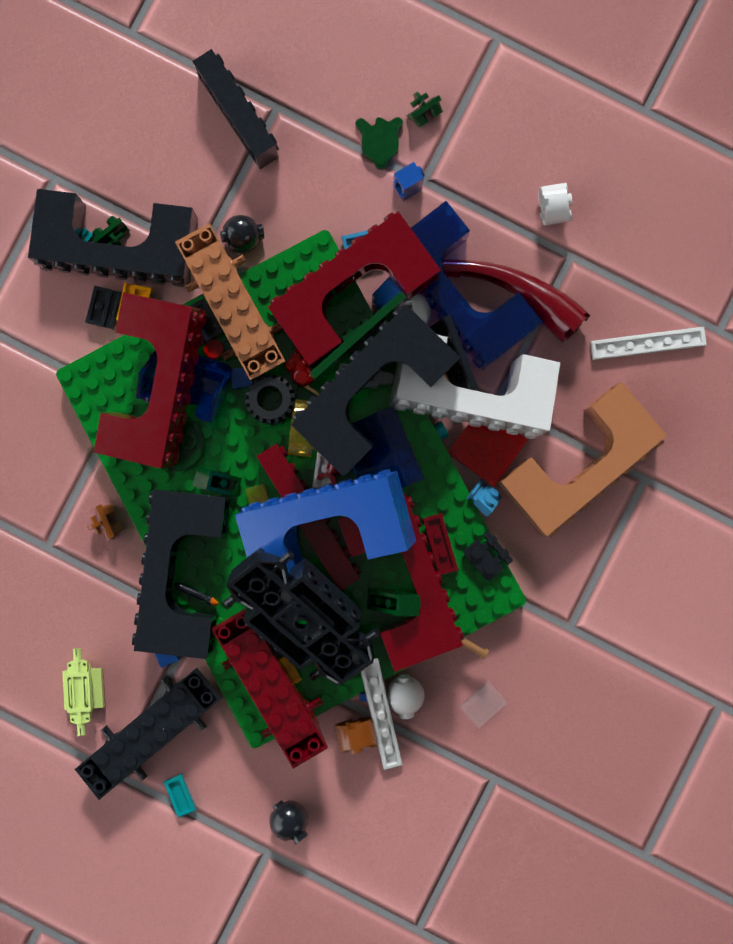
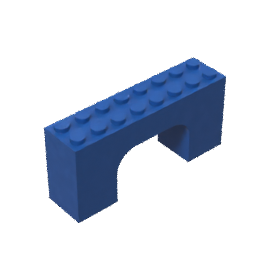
M390 469L380 471L378 474L373 475V477H371V474L360 476L358 479L353 480V482L352 479H346L334 486L331 483L323 485L316 490L310 488L299 494L295 492L279 499L274 497L266 500V502H254L241 508L242 512L235 515L247 557L260 547L265 552L278 557H282L290 550L295 557L286 563L289 573L292 567L303 560L297 541V529L299 524L338 515L352 519L360 530L368 559L407 551L416 542L398 472H390Z

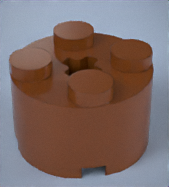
M360 717L354 721L352 719L345 720L334 726L339 753L351 751V754L362 752L364 747L373 748L377 746L371 717Z

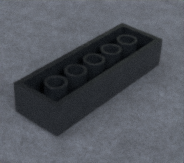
M210 49L193 60L192 63L198 78L258 168L261 170L279 158L277 153L279 148L272 133H268L265 122L261 117L258 118L255 113L256 109L251 101L247 102L245 92L240 85H236L232 72L229 69L226 70L225 63L219 53L215 55L213 50Z

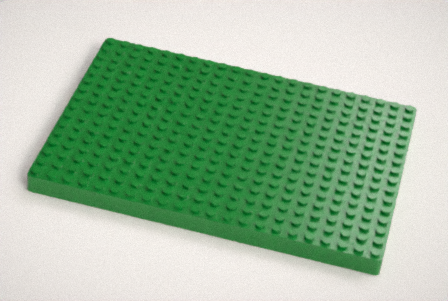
M322 230L239 274L264 323L269 327L279 323L268 308L271 304L270 301L278 295L281 297L287 293L286 289L291 285H298L302 282V278L307 273L317 271L319 269L318 266L326 260L331 261L335 258V253L339 249L329 231ZM356 281L333 297L326 309L327 320L341 340L346 330L352 327L356 329L360 326L362 320L367 317L371 318L374 315ZM201 294L182 305L191 306L203 298L206 300L204 294ZM284 329L273 335L274 341L286 362L264 374L265 376L269 374L281 376L289 382L295 392V410L285 422L277 423V425H266L256 420L248 411L245 403V394L249 388L233 389L231 369L243 368L238 357L234 355L224 360L222 356L220 359L212 360L205 355V344L198 348L199 361L194 368L195 381L190 389L191 401L187 405L186 410L188 417L196 421L201 427L205 437V449L198 463L186 471L169 472L161 468L97 453L143 543L145 533H148L149 525H146L147 514L151 511L149 495L153 493V489L231 498L226 537L219 538L192 534L186 536L178 546L175 566L173 598L176 604L183 610L190 612L217 614L216 625L246 608L245 605L238 602L234 603L231 607H227L224 604V600L231 596L226 586L231 570L247 558L235 515L242 512L241 508L251 503L266 502V500L274 497L282 498L256 456L275 444H278L279 447L283 446L289 455L286 457L290 464L293 462L299 471L296 475L300 481L304 479L309 489L314 488L312 484L317 450L290 424L294 421L292 417L299 410H305L308 407L306 402L315 394L304 387L297 386L292 380L291 372L286 368L287 361L297 348ZM225 333L214 339L222 343L224 352L231 349V344ZM123 335L60 368L56 372V376L93 447L95 446L101 413L119 412L141 417L147 411L158 359L157 352L149 341ZM349 353L317 383L314 381L309 386L320 394L322 392L320 388L328 380L333 381L337 377L335 372L339 369L340 363L349 364L351 362L349 360L351 354ZM397 362L384 366L380 371L391 373L394 376ZM309 365L307 366V367H309L310 371H312V370L314 369V368H312V367L309 366ZM393 383L388 386L378 385V389L363 388L352 399L349 406V416L352 423L374 446L344 477L341 474L339 476L336 475L337 484L346 479H352L353 482V480L366 474H371V477H373L378 472L390 469V472L397 471L403 494H406V497H411L414 508L411 510L414 516L418 515L422 526L418 527L421 534L424 533L429 544L426 546L427 552L432 553V549L422 518L442 513L458 570L441 575L443 583L440 586L441 589L447 591L450 602L447 603L448 607H452L457 617V621L454 623L456 627L459 626L464 637L523 606L526 603V598L504 560L499 562L503 570L488 582L462 552L476 539L482 544L485 543L487 540L482 534L487 530L490 532L478 508L473 504L474 501L471 498L469 500L466 498L469 495V491L427 413L425 415L414 414L413 410L399 411L395 410L394 406H390ZM276 389L264 391L260 397L261 407L266 411L278 409L283 400L281 393ZM197 467L242 478L237 497L192 486ZM345 516L329 517L330 523L327 525L331 531L335 529L339 535L340 540L338 542L340 546H345L349 551L337 520ZM298 526L297 541L302 558H306L334 583L300 526ZM492 546L487 549L493 558L498 555ZM366 552L354 557H348L352 564L356 563L361 571L358 574L360 576L359 580L341 590L361 608L360 627L356 631L367 634L376 628L380 633L381 628L411 617L396 616L367 609L368 589H389L417 595L400 552L372 559L367 558ZM434 564L433 568L437 571V566ZM182 583L206 595L212 596L219 604L216 606L208 605L205 601L179 591L175 588L174 584ZM297 620L299 624L307 623L304 620ZM381 634L371 641L374 659L378 658L383 680L404 670L394 671ZM214 637L213 654L205 659L249 745L256 749L275 739V737L271 734L264 738L261 731L268 728V725L234 667L231 666L227 670L223 668L224 666L221 663L226 661L228 657L217 638ZM278 653L279 658L284 657L281 653ZM314 661L302 670L296 667L302 680L295 685L301 691L304 698L309 703L318 697L323 701V705L314 709L315 717L365 691L361 672L342 685H339L323 676L313 681L309 675L317 670Z

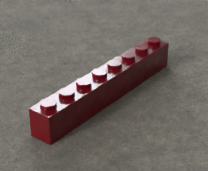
M275 444L256 457L280 496L284 497L295 492L299 494L309 489L304 479L300 481L296 475L299 471L295 464L288 462L286 457L289 455L285 448ZM328 518L299 524L335 585L340 590L360 579L358 575L361 573L356 563L352 564L348 559L351 555L345 546H340L338 542L340 537L335 529L330 530L327 525L330 523Z

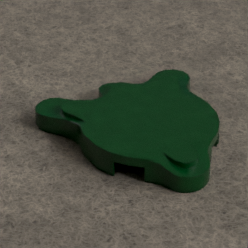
M378 117L376 118L375 125H370L363 118L357 119L355 125L362 135L361 145L364 155L371 159L378 170L385 169L388 162L398 151V132L403 125V120L400 117H395L391 121H386Z

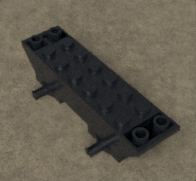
M198 668L175 684H172L167 676L161 679L160 682L167 689L164 695L120 732L113 733L108 725L100 730L107 738L105 744L74 769L98 800L134 772L143 781L148 776L141 768L143 763L190 724L195 723L200 731L207 727L200 717L222 697Z

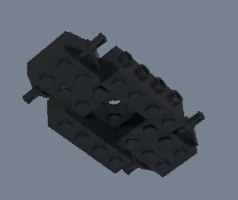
M260 547L231 570L226 584L231 596L224 600V604L227 607H231L236 602L245 605L246 611L243 619L245 624L299 670H302L314 661L317 670L309 675L313 681L323 676L336 684L342 685L374 663V650L371 641L379 636L380 633L376 628L367 634L356 631L360 627L361 608L306 558L292 567L289 573L286 563L295 557L293 552L291 553L289 550L282 557H278L265 552ZM297 620H304L307 623L299 624Z

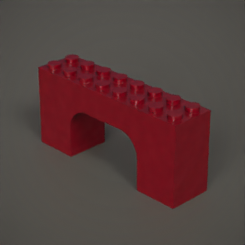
M399 211L395 214L393 212L388 214L383 219L384 222L379 226L375 224L367 231L368 234L362 238L361 236L355 238L351 242L352 245L346 250L345 248L340 249L335 253V258L331 261L326 260L318 266L319 269L317 271L307 273L302 278V282L298 285H291L286 289L287 293L281 297L278 295L270 301L269 310L312 368H316L343 343L327 320L326 309L328 303L333 297L363 275L373 270H382L389 273L408 300L441 277L440 268Z
M123 292L116 333L149 341L157 352L156 372L149 407L141 417L119 412L100 414L94 453L157 468L176 466L180 458L179 446L184 438V433L182 432L183 425H185L188 417L186 413L187 405L191 401L190 389L195 381L194 368L199 361L197 353L203 340L201 332L207 319L206 310Z
M404 494L416 542L407 551L400 553L403 556L416 593L420 595L421 607L419 609V616H411L380 629L381 637L395 672L462 647V640L465 639L459 626L456 627L454 623L457 621L456 614L452 607H448L447 603L450 602L449 596L445 589H441L440 584L443 583L439 571H435L433 565L436 564L431 552H427L426 546L429 545L424 533L421 534L418 527L422 526L418 515H413L411 509L414 508L411 497H406V494ZM346 516L337 519L351 557L365 553L363 540L357 524Z

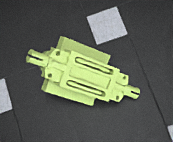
M74 648L73 661L67 663V670L62 671L64 710L70 713V722L77 724V736L86 735L85 723L92 720L94 708L105 707L103 668H91L88 660H82L81 648Z

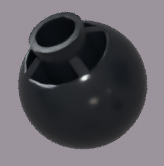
M235 215L225 222L223 231H220L221 241L232 252L238 254L249 253L256 248L259 240L264 239L263 225L256 224L252 218L246 215Z
M281 800L273 806L274 811L270 814L269 824L271 831L277 838L283 841L293 840L296 845L308 836L305 831L308 825V814L300 803L293 800H287L286 802Z

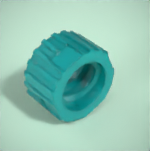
M442 421L433 425L441 440L449 436Z

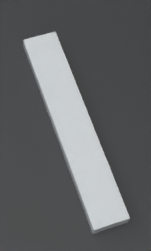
M704 327L590 341L592 361L707 345Z
M376 658L374 663L361 671L382 765L384 770L403 764L379 660Z

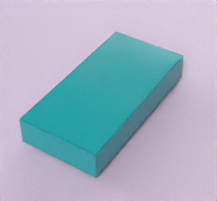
M183 773L164 780V785L178 818L196 811L197 807Z

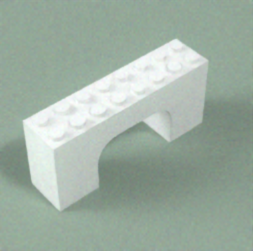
M438 335L447 344L448 337ZM525 354L521 355L511 363L507 391L504 396L454 386L446 379L445 375L430 387L408 365L397 362L389 405L394 406V409L399 411L413 410V413L418 415L432 414V417L436 419L446 417L455 423H462L464 421L469 422L470 426L481 427L483 425L488 426L489 430L499 431V429H502L511 435H518L520 433L525 434L526 438L536 439V437L550 431L560 362Z

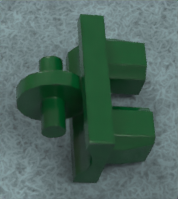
M416 92L413 94L415 100L410 104L412 108L417 105L419 107L406 116L409 120H413L419 128L428 122L424 115L426 110H429L433 118L443 112L439 103L442 99L438 95L425 102L424 100L429 98L428 94L420 95V93Z
M111 216L107 219L106 223L109 225L107 228L102 230L99 227L92 231L95 243L123 246L120 240L130 230L120 218L117 219L115 216Z

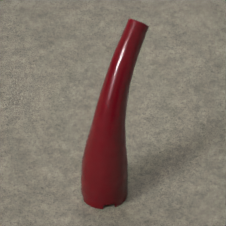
M443 259L442 277L460 278V276L478 278L508 290L562 343L580 329L584 320L587 321L591 316L580 304L562 291L522 271L490 262Z

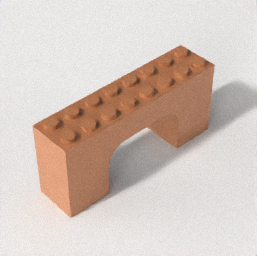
M622 382L612 386L584 409L585 413L603 433L605 448L595 461L571 481L564 485L553 482L532 457L523 460L498 481L499 487L540 536L547 537L550 535L552 537L560 530L558 527L561 524H568L575 518L573 514L579 510L580 512L585 510L590 505L588 502L591 499H597L603 495L604 488L616 484L620 480L618 478L623 473L627 474L634 468V463L643 461L650 455L648 453L653 448L657 449L664 443L663 439L667 436Z

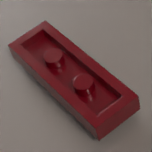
M442 513L422 518L440 575L457 571V563Z

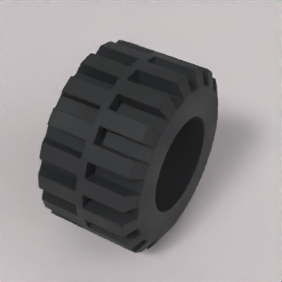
M264 374L261 375V378L254 379V383L248 386L249 390L245 394V403L251 415L266 425H277V423H283L287 418L289 419L291 413L295 410L296 395L289 382L281 376H275L274 374H269L268 376ZM268 389L278 390L283 398L280 407L274 411H266L260 405V397Z

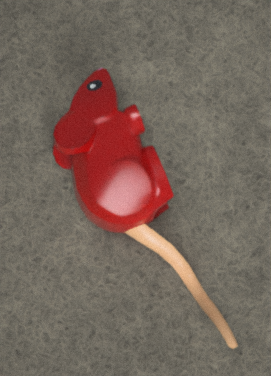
M295 349L286 363V368L291 372L293 382L297 386L304 387L315 395H319L315 389L309 386L314 382L310 375L311 371L307 367L306 360L301 358V353L298 349Z

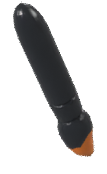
M182 583L174 584L175 588L179 591L205 601L208 605L216 606L219 604L210 595H206Z

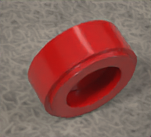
M213 339L205 344L204 353L208 358L217 360L222 357L221 353L224 352V346L220 341Z

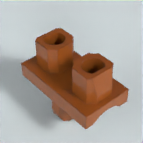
M113 505L96 506L95 512L99 522H97L95 516L90 517L92 525L87 527L88 530L94 529L98 536L102 534L100 529L102 527L106 539H113L114 535L123 530L119 521L109 524L107 520L108 517L116 514Z

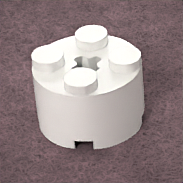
M567 183L540 187L538 190V202L542 210L540 216L543 225L572 221V213L569 210V205H572V195L568 193Z

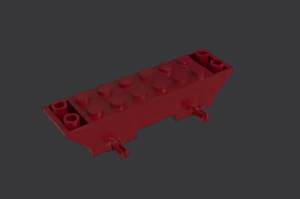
M245 608L211 628L228 657L221 664L225 670L231 666L234 667L268 725V728L261 731L264 738L271 734L274 735L294 769L328 749L319 722L314 715V709L323 705V701L318 697L309 703L304 698L281 662L278 652L243 621Z

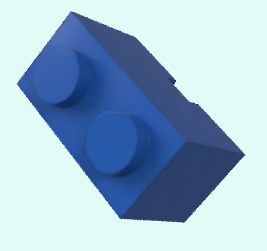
M415 162L394 173L393 186L402 201L422 190L425 174L420 166H416Z

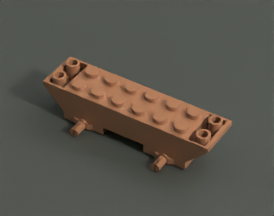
M210 223L175 241L195 280L185 285L188 293L197 288L202 291L231 344V349L221 353L224 360L236 355L250 381L286 362L274 341L273 335L283 328L279 323L271 327L264 323L238 275L237 267L246 262L243 254L232 260L224 250Z

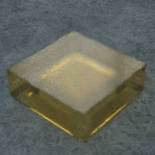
M265 484L245 489L249 504L259 501L262 503L269 499Z

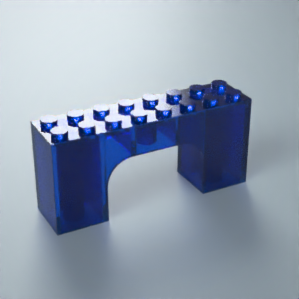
M447 201L443 202L411 227L441 270V277L418 294L422 293L425 296L430 308H434L438 313L437 318L439 320L444 316L451 315L464 352L466 354L470 353L474 358L472 362L478 369L481 368L484 371L543 323L519 292L496 310L482 313L474 310L445 275L441 262L446 256L467 241L470 230Z

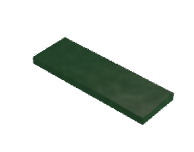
M399 292L314 368L310 375L315 383L322 379L391 317L400 305L403 306L406 296Z

